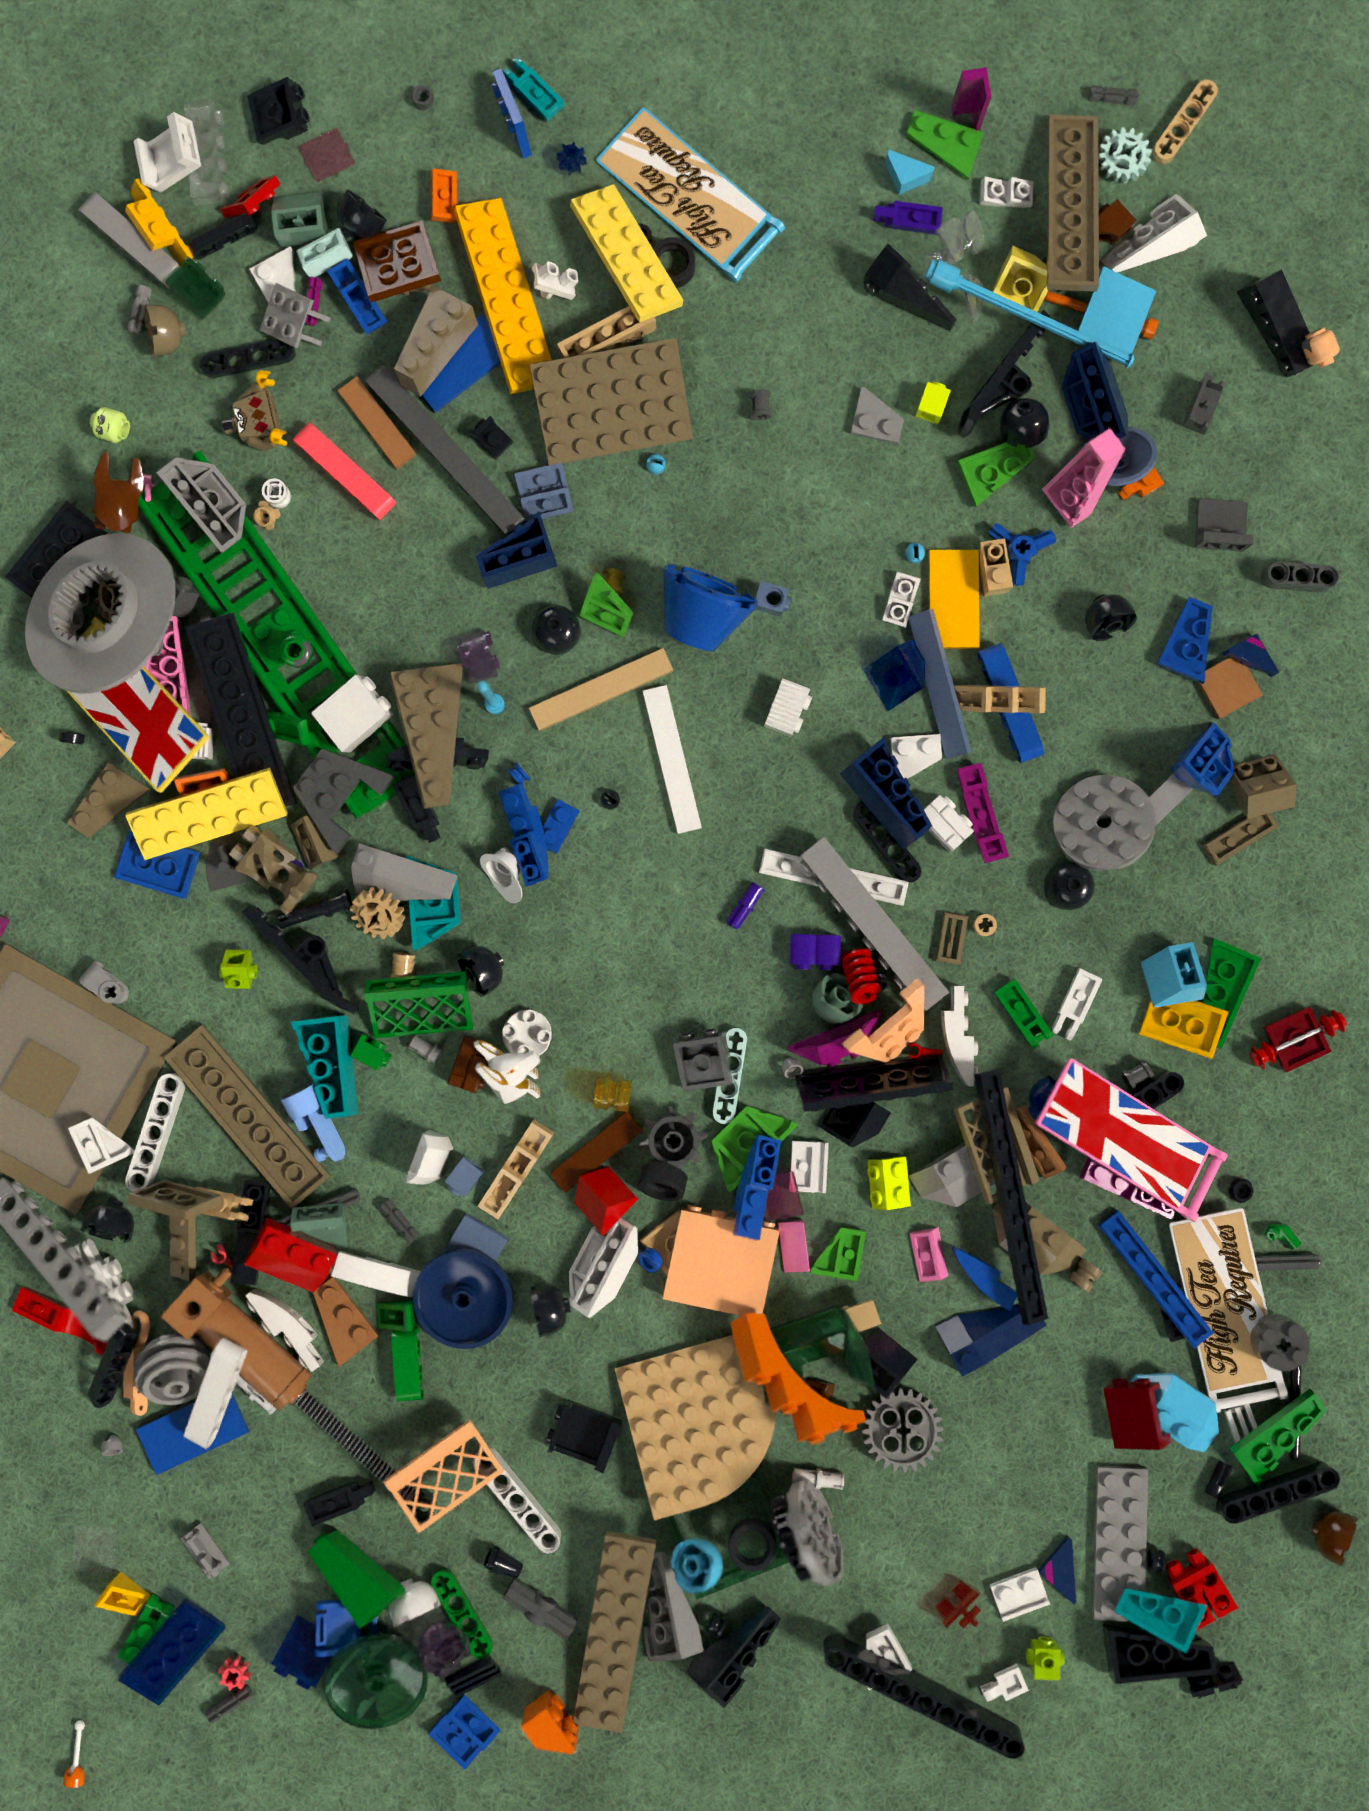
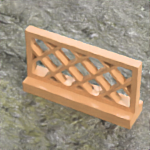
M468 1419L387 1477L384 1484L392 1492L419 1534L503 1473L504 1469L476 1429L472 1420ZM475 1436L480 1443L479 1454L464 1453L465 1443ZM462 1445L461 1452L454 1451ZM482 1449H484L487 1456H481ZM447 1455L460 1456L457 1470L442 1468L444 1458ZM463 1456L477 1459L475 1473L460 1471ZM441 1460L440 1467L433 1466ZM480 1460L491 1461L496 1470L488 1476L478 1474ZM426 1470L439 1471L436 1486L421 1483L422 1474ZM441 1472L456 1474L454 1489L439 1486ZM459 1475L474 1477L472 1488L467 1491L458 1490ZM419 1476L418 1483H417V1482H411V1481H413L415 1478H417V1477ZM477 1478H482V1479H483V1480H481L479 1483L476 1484ZM406 1485L417 1487L414 1501L404 1500L398 1491ZM420 1487L435 1490L432 1504L417 1502ZM438 1490L453 1493L450 1504L447 1506L435 1505ZM456 1493L462 1494L461 1496L455 1499ZM407 1504L413 1505V1510H412V1512H411V1510L409 1509V1507H408ZM416 1506L431 1508L429 1519L420 1525L414 1516ZM434 1509H439V1510H440V1511H438L436 1514L433 1515Z

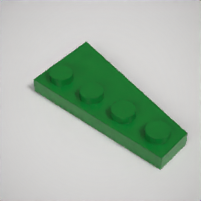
M1213 938L1206 978L1207 987L1202 1003L1228 1011L1216 1047L1222 1049L1261 958Z
M1308 1389L1229 1449L1253 1483L1259 1487L1263 1482L1262 1477L1268 1470L1273 1471L1279 1464L1277 1460L1285 1451L1290 1452L1295 1447L1294 1443L1300 1434L1305 1435L1327 1410L1317 1395L1311 1389Z

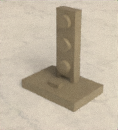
M165 1179L128 1194V1204L169 1215L170 1275L187 1281L196 1278L195 1216L222 1205V1195Z

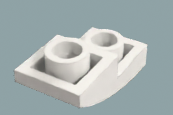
M984 177L981 180L980 205L1032 206L1033 181L1011 177L1008 181Z
M896 572L883 615V621L906 627L920 578Z

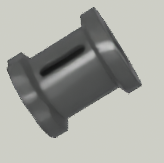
M761 389L749 392V398L752 400L751 420H767L772 417V412L769 411L768 398L771 397L769 390Z
M1144 1060L1139 1061V1065L1132 1069L1121 1072L1125 1083L1132 1091L1136 1090V1086L1146 1080L1152 1081L1155 1078L1152 1070Z

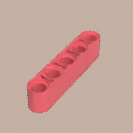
M308 422L292 439L299 448L301 447L317 464L319 463L324 471L334 480H337L349 494L355 496L359 500L358 502L370 513H373L379 521L396 505V501L312 423Z

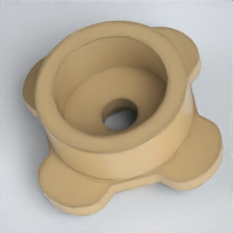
M260 501L258 504L259 508L253 513V519L259 526L272 530L275 527V520L280 517V511L269 506L267 501Z

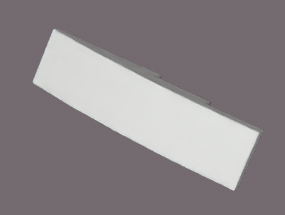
M339 1251L331 1276L413 1298L414 1286L421 1271L392 1262L386 1263L367 1256L363 1258Z

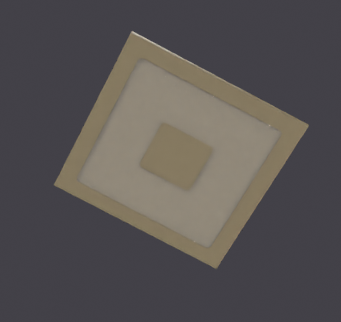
M5 944L0 952V1172L73 1214L78 1215L105 1167L88 1174L68 1128L94 1118L122 1139L166 1062L163 1057L174 1049L178 1041L112 1003L102 1001L91 991L8 944Z

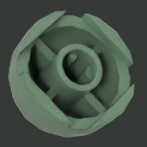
M839 973L825 976L816 985L812 994L814 1010L820 1018L831 1024H844L858 1015L863 1007V1004L852 1002L849 986L846 982L847 977Z

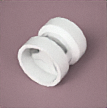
M269 479L262 486V495L272 507L280 509L289 504L291 493L281 480Z

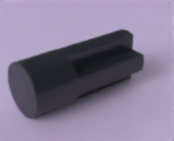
M1219 1460L1205 1493L1219 1500L1233 1467Z

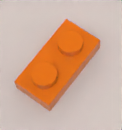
M433 168L431 171V220L455 223L454 208L457 206V172Z

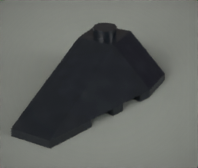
M887 244L864 276L863 284L867 293L873 297L876 295L880 300L951 331L957 319L938 297H931L928 294L927 284L923 279H915L909 272L912 266L892 246Z
M768 1606L703 1650L699 1656L691 1661L689 1668L685 1672L710 1697L725 1708L744 1684L745 1680L741 1678V1675L745 1668L755 1665L757 1661L755 1659L756 1649L767 1644L781 1618Z

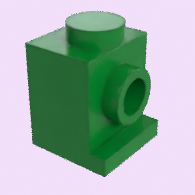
M362 1034L350 1056L376 1071L380 1070L382 1066L386 1068L393 1056L389 1051L385 1050L386 1045L376 1039L369 1041L370 1035Z

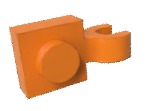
M1153 467L1145 477L1124 486L1118 494L1122 500L1137 492L1143 498L1161 487L1164 482L1155 467Z

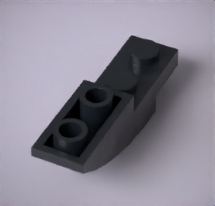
M456 738L453 767L456 765L466 766L472 770L484 768L488 761L489 750L464 747V738ZM406 745L388 754L385 768H391L396 772L414 770L408 746Z
M246 1180L244 1182L242 1198L253 1201L252 1205L240 1206V1212L246 1213L249 1217L248 1221L238 1219L236 1230L238 1231V1238L230 1279L231 1283L257 1285L259 1270L244 1265V1262L266 1218L269 1217L270 1183Z

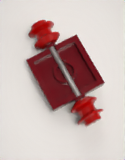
M1307 1006L1263 1026L1271 1046L1266 1042H1261L1260 1049L1252 1046L1249 1057L1255 1067L1259 1066L1261 1069H1265L1266 1062L1274 1065L1277 1057L1283 1072H1289L1332 1052L1323 1033L1334 1037L1335 1030H1339L1342 1033L1345 1032L1346 1019L1341 1012L1337 1013L1335 1010H1331L1330 1017H1326L1324 1014L1320 1015V1024H1318L1311 1007Z

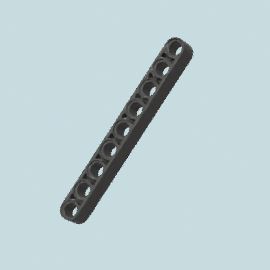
M383 364L364 380L366 385L374 390L382 403L392 410L393 415L403 425L407 426L408 431L415 439L425 446L426 451L435 460L440 462L441 467L451 478L454 477L459 487L468 496L470 495L473 498V502L484 514L487 513L492 523L500 531H503L506 537L514 532V528L519 525L522 526L527 522L416 399L400 385V382Z

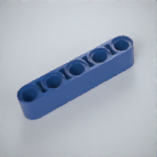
M1002 643L977 651L978 660L981 659L983 664L981 668L987 683L990 682L991 686H1019ZM999 712L1004 727L1008 728L1010 733L1008 737L1013 750L1017 751L1019 763H1024L1044 755L1043 744L1030 713Z

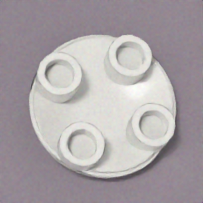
M521 1010L512 1014L507 1019L502 1030V1038L505 1047L510 1053L520 1054L536 1051L540 1056L551 1043L552 1030L548 1020L541 1013L534 1010Z

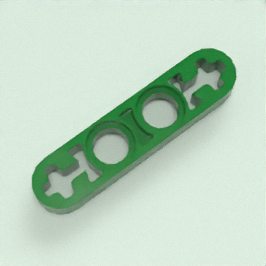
M448 1568L436 1570L431 1579V1585L470 1653L476 1659H483L489 1656L493 1649V1640L454 1573ZM440 1575L443 1578H449L447 1581L449 1590L455 1587V1590L450 1591L446 1596H444L447 1591L445 1585L437 1583ZM453 1596H458L462 1599L463 1605L460 1608H453L449 1603V1599ZM465 1618H471L475 1621L476 1627L472 1630H466L462 1626V1621ZM478 1631H481V1633L478 1634L479 1641L482 1644L485 1642L487 1643L485 1648L486 1651L484 1652L482 1649H476L478 1642L474 1635H476Z

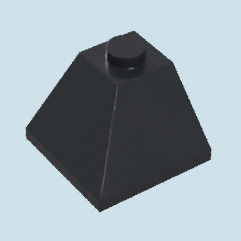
M875 1102L849 1105L842 1108H828L824 1111L817 1126L853 1148L878 1135L891 1112Z

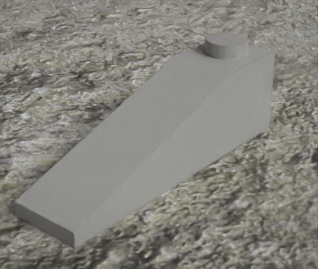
M360 843L351 866L354 893L356 895H359L362 890L368 892L372 887L376 892L382 888L385 895L391 892V899H399L400 901L450 899L458 875Z
M665 1552L654 1553L648 1585L650 1599L648 1602H645L644 1612H649V1626H644L643 1631L648 1662L683 1659L703 1652L698 1623L682 1588L675 1581L674 1577L676 1575Z

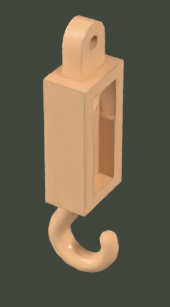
M139 1310L135 1311L132 1315L135 1323L133 1330L137 1329V1320L139 1318L141 1331L124 1371L123 1397L130 1399L132 1414L142 1416L147 1411L148 1398L144 1397L137 1390L134 1363L138 1354L149 1344L146 1341L150 1332L151 1322L148 1315Z

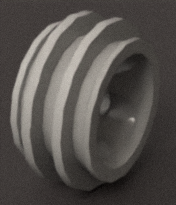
M177 1333L164 1335L151 1341L138 1354L134 1363L137 1390L150 1401L160 1405H176L196 1398L212 1358L211 1350L198 1338L193 1336L187 1341L181 1334Z

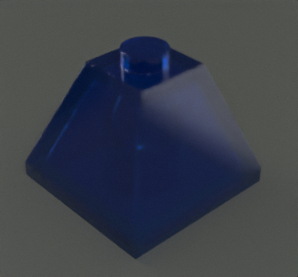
M913 639L896 646L863 669L887 711L892 710L925 688V659Z

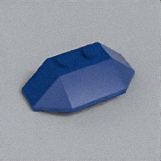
M1213 722L1184 750L1170 769L1174 772L1176 778L1183 781L1188 787L1217 796L1234 774L1233 757L1229 749L1231 747V740Z

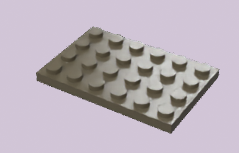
M677 338L530 364L549 465L693 439Z

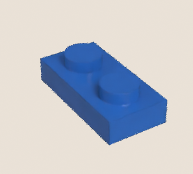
M559 799L556 801L543 826L547 849L555 854H558L580 810Z

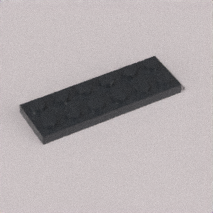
M942 1055L795 1075V1083L803 1112H816L821 1109L842 1108L849 1105L868 1104L883 1100L891 1101L897 1098L917 1097L924 1094L943 1093L953 1090V1081Z

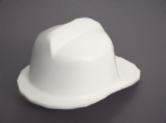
M506 847L501 848L494 854L482 855L480 858L481 867L498 892L510 903L521 901L523 895L518 881L520 869L516 857Z

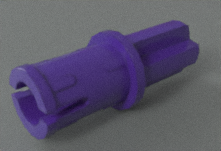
M754 882L751 883L742 899L737 900L738 905L727 919L728 925L734 929L740 928L750 911H754V905L765 891L762 887Z

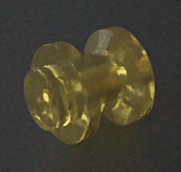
M603 568L602 573L606 575L605 581L617 594H622L623 588L619 586L620 579H625L627 573L614 568Z

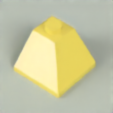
M1012 246L992 292L1038 312L1048 292L1047 265L1035 255Z

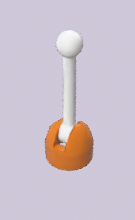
M82 1720L77 1721L74 1725L76 1740L73 1766L65 1771L63 1786L69 1788L83 1786L85 1780L84 1770L78 1766L81 1733L85 1727V1723Z

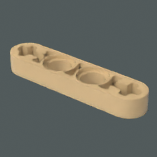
M1203 80L1199 82L1157 141L1152 151L1156 162L1160 164L1169 163L1215 99L1218 88L1213 81ZM1208 89L1209 93L1203 101H1198L1202 91ZM1189 107L1194 108L1198 116L1195 118L1188 117L1185 109ZM1172 128H1182L1184 136H1174ZM1169 141L1172 145L1168 152L1162 155L1160 152Z

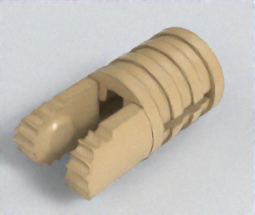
M394 952L391 978L414 976L415 954Z

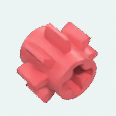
M241 1655L233 1661L228 1657L224 1662L225 1666H221L218 1670V1673L222 1675L220 1684H225L229 1691L236 1686L242 1689L245 1685L244 1680H249L252 1674L247 1672L250 1662L244 1663L241 1660Z

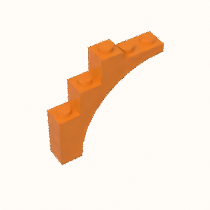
M746 1313L730 1323L745 1382H756L757 1385L765 1384L771 1411H783L785 1415L791 1414L798 1441H809L810 1444H817L824 1441V1436L838 1430H843V1433L852 1432L858 1429L857 1425L866 1421L864 1411L851 1410L833 1404L817 1394L797 1375L781 1353L770 1331L765 1314Z

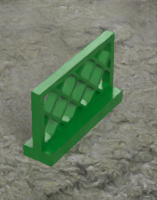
M466 971L366 980L364 998L368 1004L374 1038L473 1030ZM453 994H462L463 999L457 1005L448 997ZM434 996L439 1001L432 1007L423 1001L425 997ZM401 999H410L414 1003L407 1009L398 1002ZM385 1001L389 1005L382 1011L374 1005V1002ZM443 1003L453 1009L447 1016L437 1010ZM418 1005L428 1011L423 1018L412 1012ZM393 1007L404 1013L398 1020L388 1015ZM459 1012L466 1017L467 1022L457 1023L451 1018ZM432 1014L443 1020L438 1025H432L427 1022ZM407 1017H410L418 1023L414 1027H407L402 1022ZM382 1019H385L393 1024L390 1029L379 1030L378 1024Z

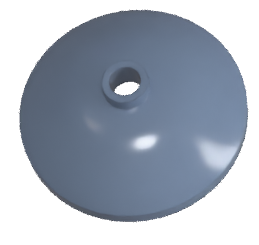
M1128 427V435L1119 439L1125 450L1107 485L1122 486L1134 483L1145 477L1153 469L1157 460V447L1154 440L1146 432ZM1089 439L1084 445V447L1092 440Z

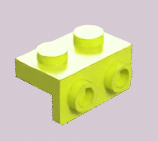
M906 1156L868 1159L867 1172L870 1182L872 1208L893 1210L911 1206Z

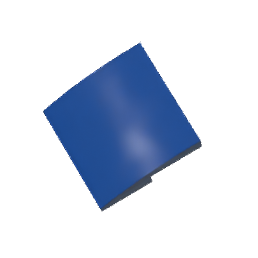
M464 1694L432 1727L428 1735L465 1770L481 1750L484 1751L501 1729Z

